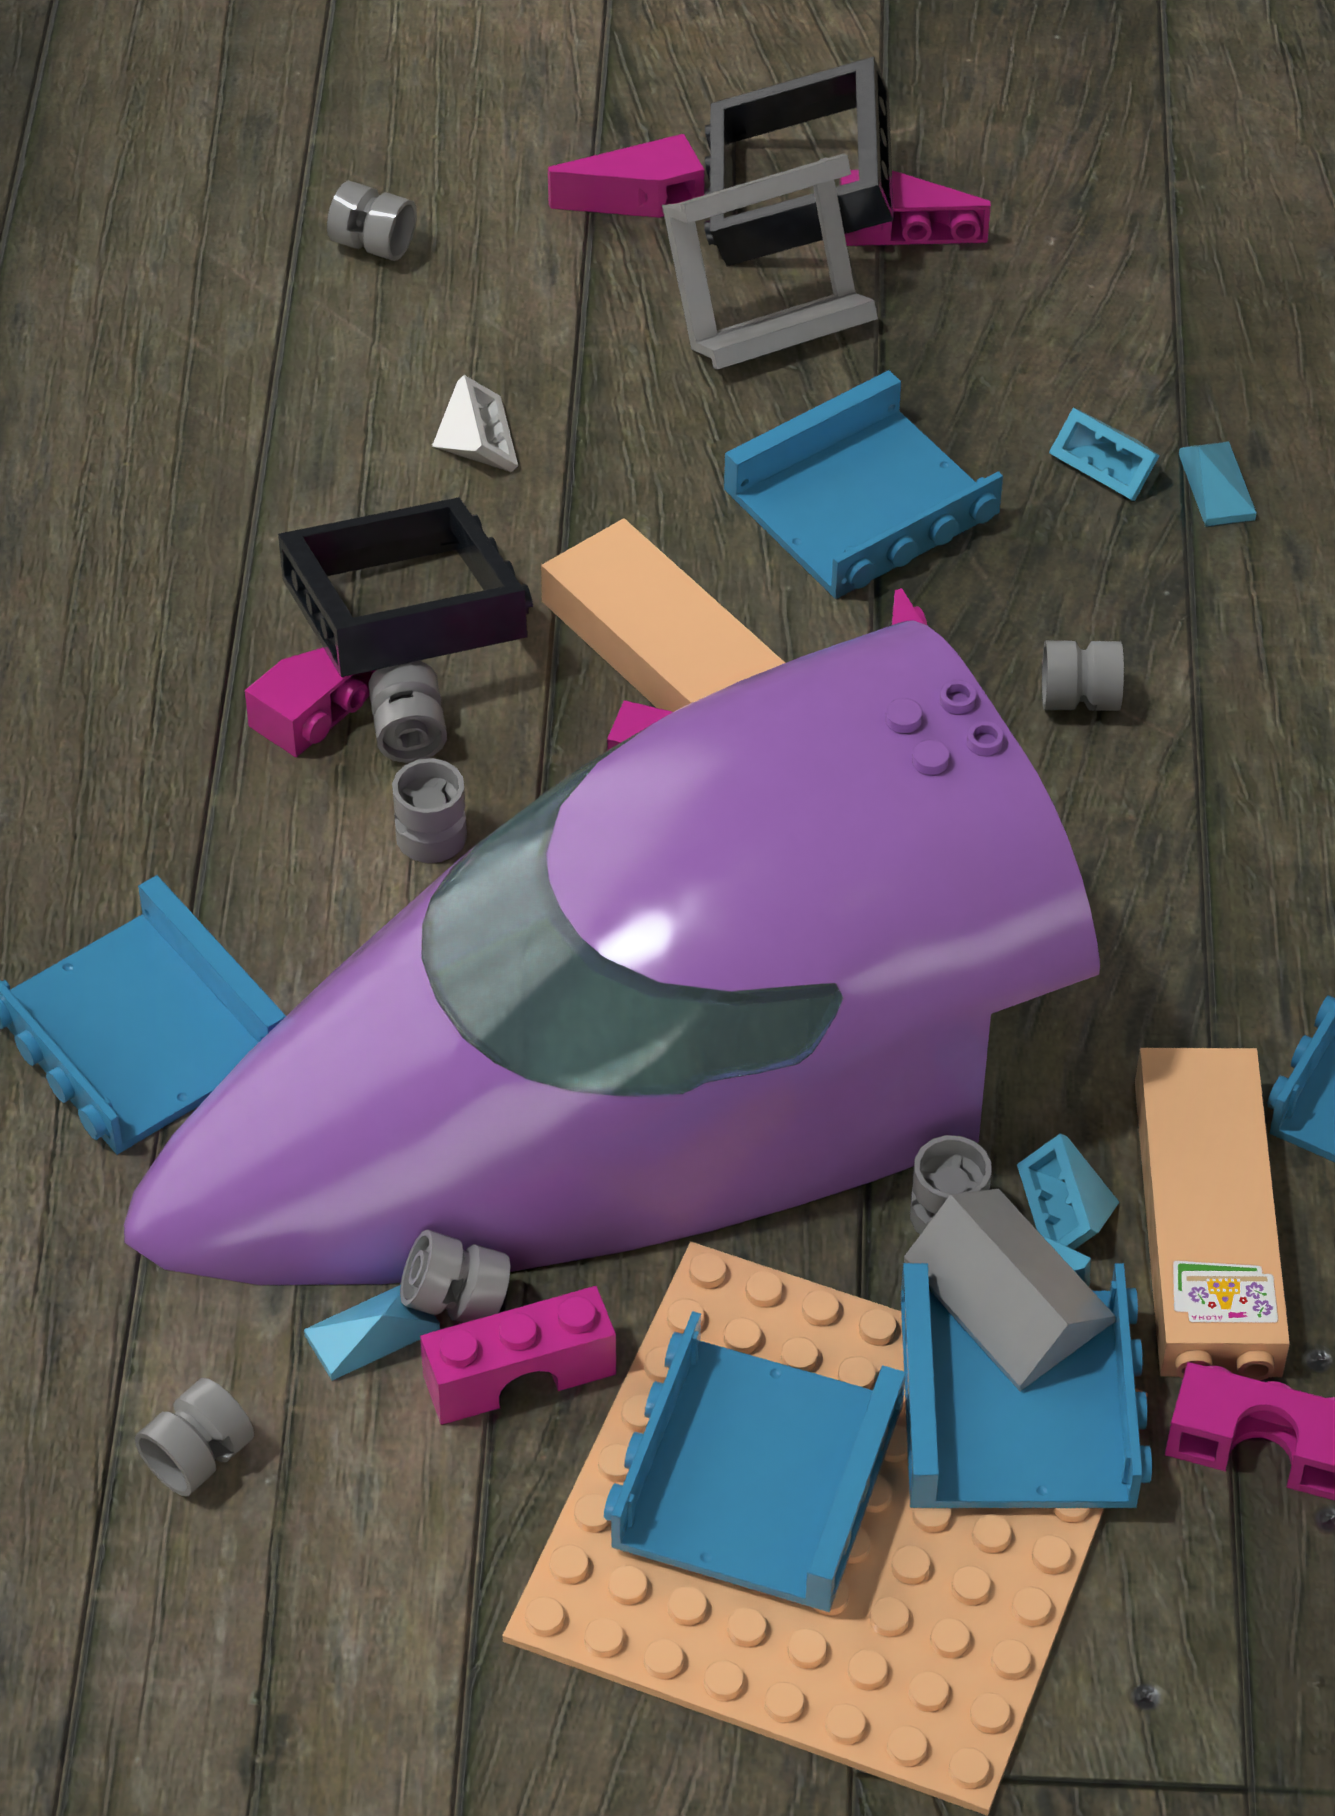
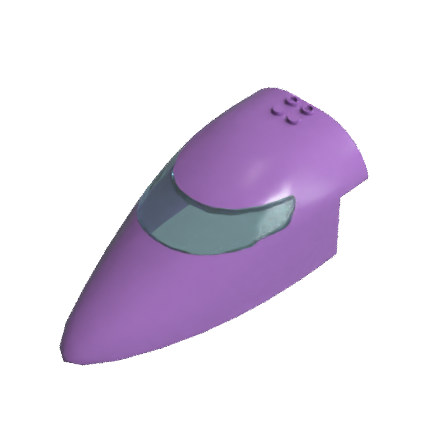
M917 621L900 622L807 654L734 683L681 707L577 769L481 840L337 967L252 1048L170 1137L134 1190L124 1223V1243L164 1270L255 1285L401 1283L410 1250L418 1236L428 1229L459 1239L462 1242L463 1250L476 1244L505 1253L510 1260V1272L630 1251L714 1231L796 1207L913 1167L915 1157L920 1148L931 1139L941 1136H962L978 1143L991 1014L1097 976L1100 972L1098 943L1091 908L1076 858L1055 806L1027 755L964 661L941 635L929 626Z

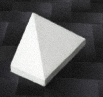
M466 375L462 376L456 383L432 447L512 472L518 467V462L501 396Z

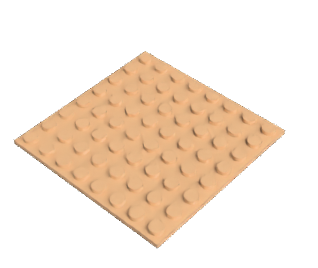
M690 1241L503 1633V1642L988 1816L1105 1508H910L904 1388L903 1406L830 1613L612 1548L611 1521L604 1518V1509L609 1492L614 1483L624 1484L629 1469L624 1467V1461L630 1439L634 1432L644 1434L649 1418L645 1417V1407L650 1389L655 1381L664 1383L669 1368L665 1367V1357L669 1342L674 1332L684 1333L692 1311L701 1313V1341L867 1389H874L882 1365L904 1371L901 1311ZM1135 1389V1392H1144V1391Z

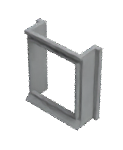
M847 154L822 158L817 162L684 202L662 205L691 349L710 357L713 368L721 369L878 319L875 300L855 293L834 180L851 175ZM813 186L833 295L717 330L695 221Z

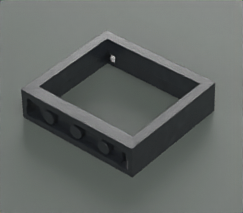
M874 56L710 103V124L705 126L706 140L710 148V156L705 157V168L710 180V187L705 189L704 195L736 186L737 141L857 108L859 180L836 187L844 234L894 221L889 91ZM814 193L737 215L735 209L712 216L710 220L704 223L709 245H717L726 266L823 240Z
M460 497L278 534L283 581L341 677L528 638L526 614H529V608L533 607L530 590L526 584L521 585L511 562L503 560L499 554L495 539L486 536L478 515H472ZM457 550L483 588V591L353 618L327 576Z

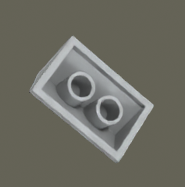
M1000 1189L950 1194L904 1256L905 1263H928L929 1290L1019 1391H1022L1115 1322L1116 1316Z

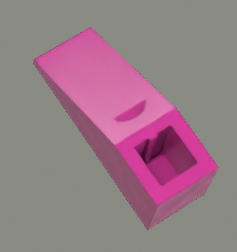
M684 134L548 167V204L551 209L660 218L664 217L662 205L676 204L704 196V168Z
M851 170V175L841 177L840 185L858 181L859 170ZM892 170L894 221L845 234L847 246L988 243L991 204L989 200Z
M324 648L282 659L245 690L248 725L289 754L298 757L312 744L322 741L329 730L347 714L361 708L370 696L368 682L376 670L341 677Z

